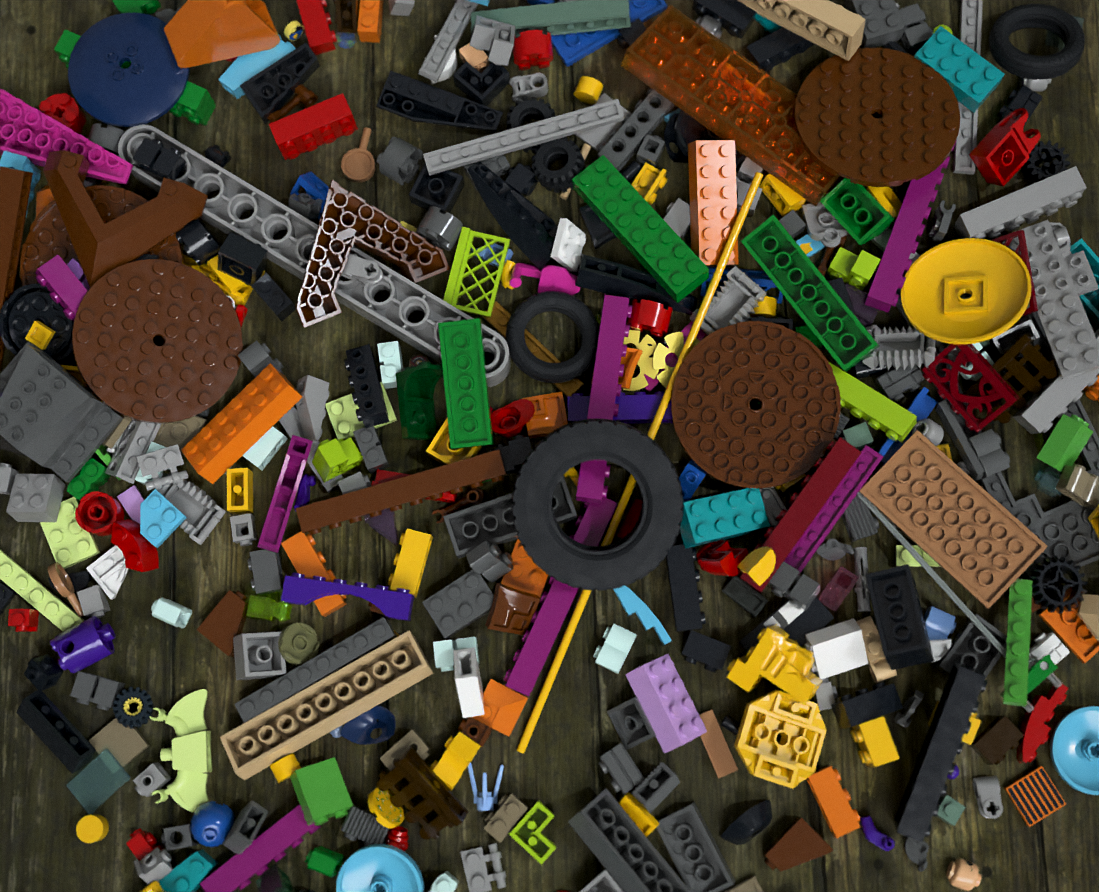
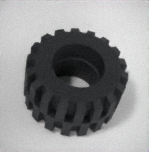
M527 97L523 98V102L518 100L515 102L516 107L512 105L506 121L507 130L520 127L527 119H538L541 121L555 117V111L551 109V105L548 102L544 104V100L541 98L539 101L536 100V97H532V100H528ZM538 144L524 148L523 150L526 153H528L529 150H532V153H534L535 149H539L540 146Z
M566 137L548 141L545 144H539L540 148H536L534 151L535 155L532 156V168L540 184L550 192L554 190L555 193H559L560 190L563 193L567 192L568 188L574 189L572 179L586 169L584 158L577 144L575 145L571 139L568 141ZM560 159L568 160L562 169L550 170L551 165L555 161Z

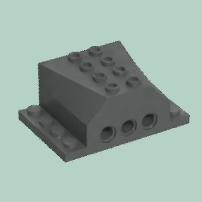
M29 341L0 374V435L17 450L41 466L52 469L68 483H70L123 419L122 416L101 402L91 390L47 353Z

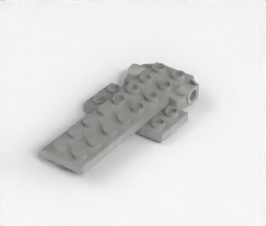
M1045 220L1021 229L1025 233L1038 307L1037 314L1063 381L1099 369V344L1079 297L1098 290V284L1084 250L1075 254L1071 253V240L1066 227L1061 223ZM1018 237L1013 238L1009 245L1010 248L1016 250L1019 245Z

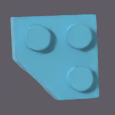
M154 489L140 504V534L153 546L159 548L187 517L158 490Z

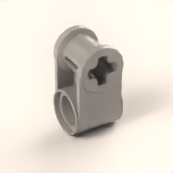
M542 73L516 76L509 80L513 90L512 100L515 102L518 100L522 102L523 98L526 97L527 99L543 97L548 92L547 78ZM537 83L543 84L541 87L534 86Z
M348 255V260L341 276L370 284H377L382 280L383 272L376 262L355 255Z
M997 776L973 778V788L980 814L985 818H998L1003 812ZM991 805L995 807V810L990 812L986 810V807Z

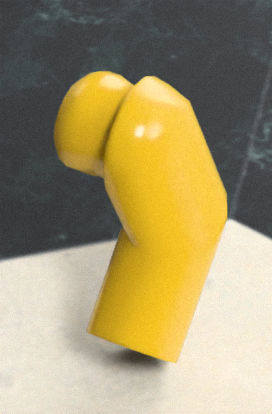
M506 260L501 282L504 288L512 290L514 288L510 286L511 273L516 263Z

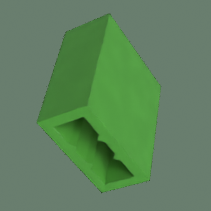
M1063 414L1038 454L1037 459L1060 472H1063L1065 466H1073L1093 433L1088 428L1089 423L1074 414L1071 417Z
M335 757L295 770L290 776L307 825L315 823L316 826L328 822V818L333 816L336 819L344 817L353 806Z

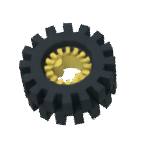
M129 687L127 691L125 689L122 690V694L118 693L117 699L113 702V712L118 723L123 724V727L126 728L129 726L130 729H134L135 726L140 728L143 723L147 724L153 712V702L147 691L144 689L142 691L139 687H136V689ZM131 703L139 705L136 713H129L128 710Z

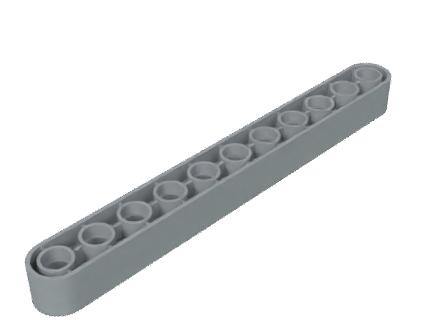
M144 124L133 126L122 135L118 144L119 157L133 165L131 173L138 181L159 193L164 179L139 167L133 160L144 138L151 141L156 139L165 148L178 150L186 162L180 172L186 171V173L175 181L185 183L208 196L213 191L220 190V193L215 198L207 199L203 214L199 218L227 235L230 232L235 235L239 234L254 244H260L262 248L268 250L267 259L298 278L304 279L309 261L307 260V255L313 247L318 229L317 224L153 126ZM254 210L249 218L240 219L244 212ZM278 231H288L284 238L280 240L273 239ZM354 246L351 247L349 254L376 262L383 272V278L377 284H370L355 280L342 281L339 277L334 292L337 301L442 364L438 323L474 318ZM387 290L390 292L387 300L383 302H376L374 300L375 294L379 291ZM418 310L424 313L422 321L418 323L408 321L410 313ZM481 323L484 352H490L494 355L492 363L486 365L487 385L492 387L501 383L508 376L511 368V358L505 339L499 333Z

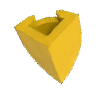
M770 547L758 548L747 555L738 567L743 573H747L754 583L761 586L774 570L776 563L775 553Z

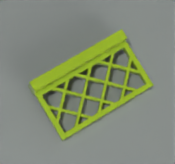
M462 227L443 300L460 311L491 318L510 239ZM474 237L482 238L486 245L475 250L472 245ZM496 242L504 243L503 251L495 255L490 246ZM488 247L493 257L483 262L478 253ZM476 255L481 264L470 269L467 264L468 259ZM496 259L499 268L490 274L485 265ZM484 267L488 276L478 281L473 272ZM471 274L476 283L466 289L462 283L463 278ZM491 279L494 283V288L485 293L480 284ZM479 286L483 295L473 301L468 292ZM467 294L471 303L466 306L457 305L458 298ZM484 298L489 303L487 312L479 310L476 306V303Z

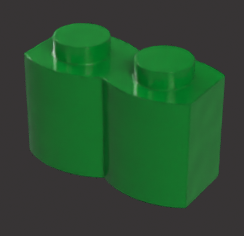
M92 458L82 467L80 475L73 478L69 483L67 492L80 501L84 495L98 491L99 487L104 485L111 475L105 473L107 467Z
M320 845L309 851L305 862L308 863L307 868L333 878V876L338 874L345 855Z

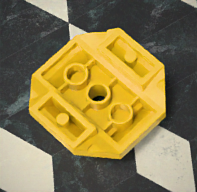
M779 690L772 691L746 704L734 747L750 775L793 789L800 782L815 773L827 731L819 713L818 704L810 701L803 704L792 695ZM780 733L781 740L777 743L776 737Z

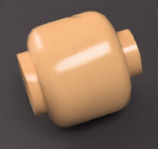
M962 858L951 861L946 872V877L949 878L950 884L964 891H971L974 886L978 887L981 882L982 875L979 874L978 866Z

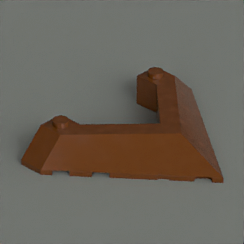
M66 150L49 152L43 169L90 288L106 273L119 266L133 262L160 244V241L169 235L172 236L183 229L184 225L193 219L196 220L201 217L208 199V195L185 183L164 178L158 197L105 223L84 185V180L90 166L84 155Z
M331 180L295 309L303 328L342 313L334 292L353 245L399 266L402 276L414 283L450 270L442 249L433 246L425 238L414 231L408 230L400 222L375 206L369 205L364 199L351 191H347L339 186V183Z

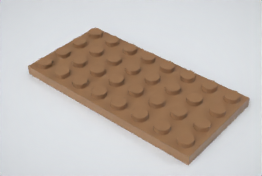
M918 430L859 491L987 609L997 601L1048 547Z

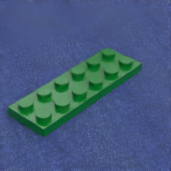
M481 319L438 323L450 448L493 445Z

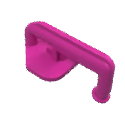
M516 263L513 267L510 286L513 288H517L522 284L520 276L524 275L540 279L538 293L558 291L574 295L580 291V287L575 286L577 276L569 273L566 268L547 265L540 270L537 266L524 263Z

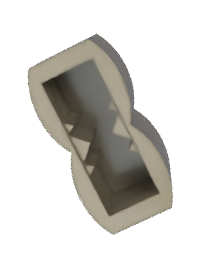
M1079 464L1065 466L1056 489L1081 506L1096 508L1099 503V476L1089 474L1085 471L1086 468Z

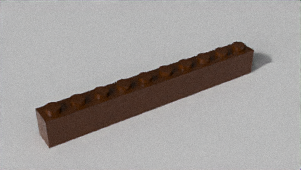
M0 166V312L4 302L10 298L14 291L33 175L32 172ZM0 335V371H1V365H2V359H3V352H4V346H5L4 343H3V341H2L1 335Z
M498 449L298 507L296 512L302 533L309 532V535L321 533V528L329 526L330 530L342 526L341 522L349 520L350 524L362 521L361 517L365 515L373 518L382 515V511L390 509V512L403 509V504L410 503V506L423 503L422 499L430 497L431 500L442 498V493L448 491L452 495L463 492L462 487L471 485V489L483 486V481L491 479L492 483L504 480L503 476L507 475V470L501 450Z

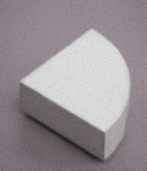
M951 639L929 640L934 657L933 662L942 659L951 648Z

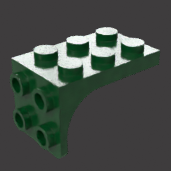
M424 361L418 363L416 367H405L404 371L396 373L403 439L432 441L436 436L437 428L433 394L438 380L443 377L442 364L432 365L431 362Z

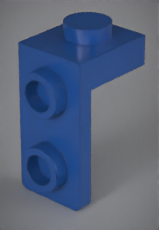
M692 459L679 477L683 502L691 499L701 481L707 475Z

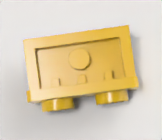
M646 162L631 185L648 204L652 205L657 197L655 193L659 188L662 189L668 180L666 177L667 170L663 168L660 171Z

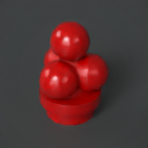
M396 826L389 830L385 844L406 851L408 849V829Z

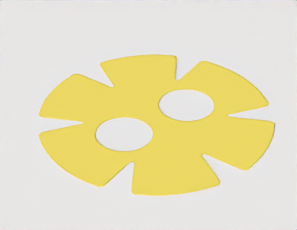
M629 330L628 337H624L623 344L633 343L637 349L643 351L637 363L640 367V373L637 377L632 378L630 389H623L626 391H636L648 386V382L644 374L655 379L659 372V369L653 368V358L649 357L654 354L657 344L648 334L639 343L640 331Z
M675 332L665 336L664 339L669 349L658 343L653 355V368L665 369L657 375V379L665 388L675 368L667 366L665 357L669 353H674L679 359L684 346L683 332ZM697 338L695 339L692 349L700 342Z

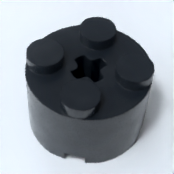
M199 218L187 223L175 236L181 244L183 243L185 251L193 257L199 266L217 254L221 248L220 244Z

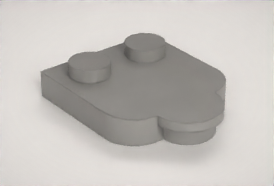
M821 202L802 205L801 211L809 237L813 240L821 241L826 247H836L839 245L841 237L847 235L848 232Z

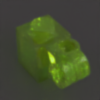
M250 595L246 616L269 621L276 617L278 621L283 622L290 620L293 605L285 602L275 603L276 600L272 598Z

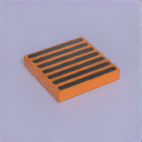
M1042 766L1037 767L1004 788L1028 827H1031L1066 805Z

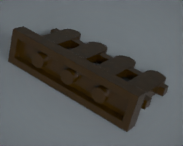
M1030 334L1022 336L992 366L1020 397L993 420L994 422L997 420L1004 424L1010 422L1012 415L1008 409L1012 406L1017 409L1026 407L1027 399L1023 395L1028 390L1032 394L1040 393L1043 386L1039 380L1043 376L1048 379H1054L1058 376L1059 372L1055 367L1056 361L1054 359L1049 361L1039 351L1042 348L1038 344L1033 346L1031 344L1035 339ZM1022 353L1024 357L1018 361L1016 357ZM1028 360L1040 371L1035 377L1023 366ZM1006 368L1008 372L1003 376L1001 372ZM983 375L964 394L981 396L979 382ZM1014 376L1024 387L1018 391L1008 381L1009 378ZM989 383L984 384V391L986 395H989L985 388L989 385ZM998 400L990 402L993 413L1002 406Z
M412 747L404 753L401 759H397L394 762L395 767L387 773L384 770L379 773L380 779L377 782V788L380 791L391 789L394 793L391 803L395 807L406 806L408 812L405 815V819L409 823L419 821L422 824L419 834L423 839L427 840L433 837L436 840L440 836L439 832L446 826L450 828L453 826L457 827L464 821L469 812ZM405 777L410 783L400 789L396 783ZM420 793L424 799L414 805L411 799ZM434 809L438 815L428 821L425 815Z

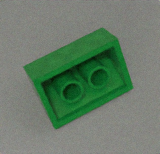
M844 178L820 202L857 243L862 245L879 236L896 220L864 185L852 183L850 179Z

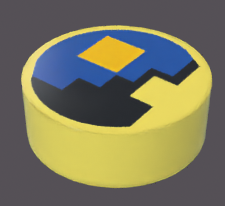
M292 21L286 26L284 35L290 41H295L302 35L304 27L298 21Z

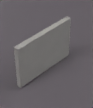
M603 93V95H601L597 103L594 105L608 102L613 99L605 93ZM621 106L624 118L628 114L631 115L628 110ZM622 121L575 135L598 151L602 144L606 145L609 142L612 132L615 129L619 130L623 124Z

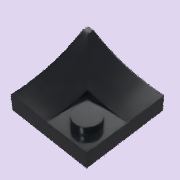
M588 205L579 208V213L595 250L616 238L615 234Z

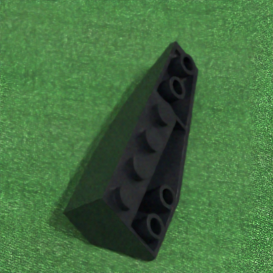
M391 70L376 105L377 108L416 122L495 132L503 112Z
M479 162L470 166L468 172L486 206L501 228L540 270L550 265L554 261L551 253L558 229L555 222L483 163Z
M582 254L575 286L618 297H626L630 300L637 299L638 302L641 299L664 304L663 308L665 309L671 307L673 311L692 315L696 310V297L688 294L680 302L676 303L651 274L620 263Z

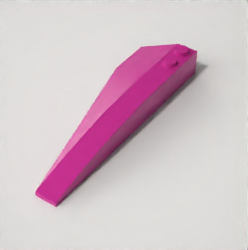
M0 89V156H2L3 151L26 156L34 165L44 167L49 152L66 150L85 156L90 164L86 177L127 184L133 168L131 163L105 150L100 145L93 143L86 137L74 132L72 129L31 107L19 98L12 96L5 90Z

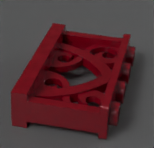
M950 344L935 357V360L928 368L925 366L922 368L924 378L929 383L933 382L936 385L938 394L943 399L947 398L952 404L950 406L953 411L958 415L961 414L966 419L964 422L967 427L972 431L975 430L977 433L1020 398L973 344ZM958 347L960 349L955 361L945 358L954 348ZM971 362L973 368L972 370H966L961 365L967 367L966 363ZM939 363H948L952 366V369H941L946 372L945 377H940L936 373V366ZM959 371L966 375L982 373L983 377L979 382L981 396L959 393ZM950 381V388L946 385V382ZM986 383L992 385V390L986 389L989 395H986L984 391V384ZM1004 398L1006 403L993 413L990 402ZM962 402L970 404L966 407ZM982 403H985L988 409L987 416L983 419L976 418L973 415V409L977 408L981 413L983 410Z

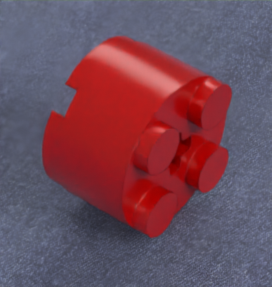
M528 30L520 32V37L516 38L514 36L513 57L514 63L518 65L519 70H528L530 66L537 65L539 68L550 66V62L553 60V49L549 32L545 35L542 30Z
M68 94L52 95L39 105V111L43 114L50 116L78 134L82 133V128L86 125V115L77 102Z
M633 299L631 318H628L627 324L630 325L631 330H638L640 333L643 330L650 331V335L662 338L663 334H667L673 308L668 307V310L663 309L664 304L644 299L637 303V299Z
M94 491L81 498L78 508L76 507L75 517L79 526L87 532L98 536H108L112 534L113 522L124 520V509L116 498L103 492Z

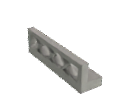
M132 419L125 429L105 473L134 484L140 469L137 456L147 453L151 441H154L162 423H146Z

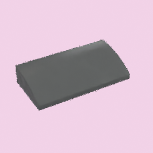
M695 801L658 820L660 824L656 828L683 881L691 892H719L735 883L736 880Z

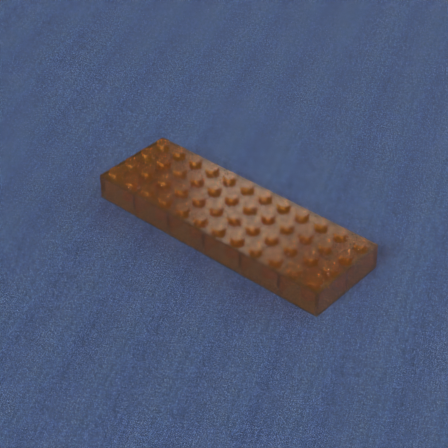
M672 5L626 50L621 63L623 68L723 140H735V149L814 206L819 204L841 177L840 175L835 176L818 165L804 149V144L796 132L794 121L797 95Z

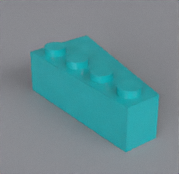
M202 849L196 851L175 867L159 883L164 892H196L201 886L200 883L211 874L219 863Z

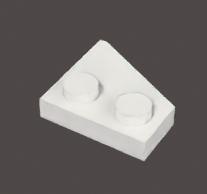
M117 545L113 546L86 568L111 600L116 597L129 570L125 566L124 555Z

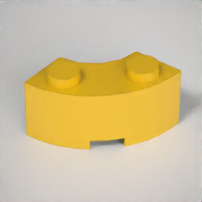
M460 731L455 738L451 736L444 746L447 749L439 762L435 760L430 767L450 791L453 790L481 747Z

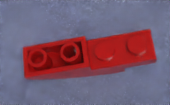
M1062 684L1058 688L1053 685L1046 697L1036 695L1032 700L1031 705L1034 709L1029 713L1026 711L1020 727V732L1024 736L1020 739L1021 743L1019 746H1017V761L1019 763L1027 764V762H1032L1037 755L1036 749L1040 744L1043 745L1050 736L1048 732L1051 728L1044 724V722L1051 720L1055 712L1053 710L1056 705L1062 704L1066 699L1067 695L1065 693L1068 688Z

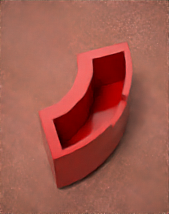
M131 519L113 522L111 543L117 545L122 551L126 568L140 572L158 569L159 557L157 548L140 534V524Z

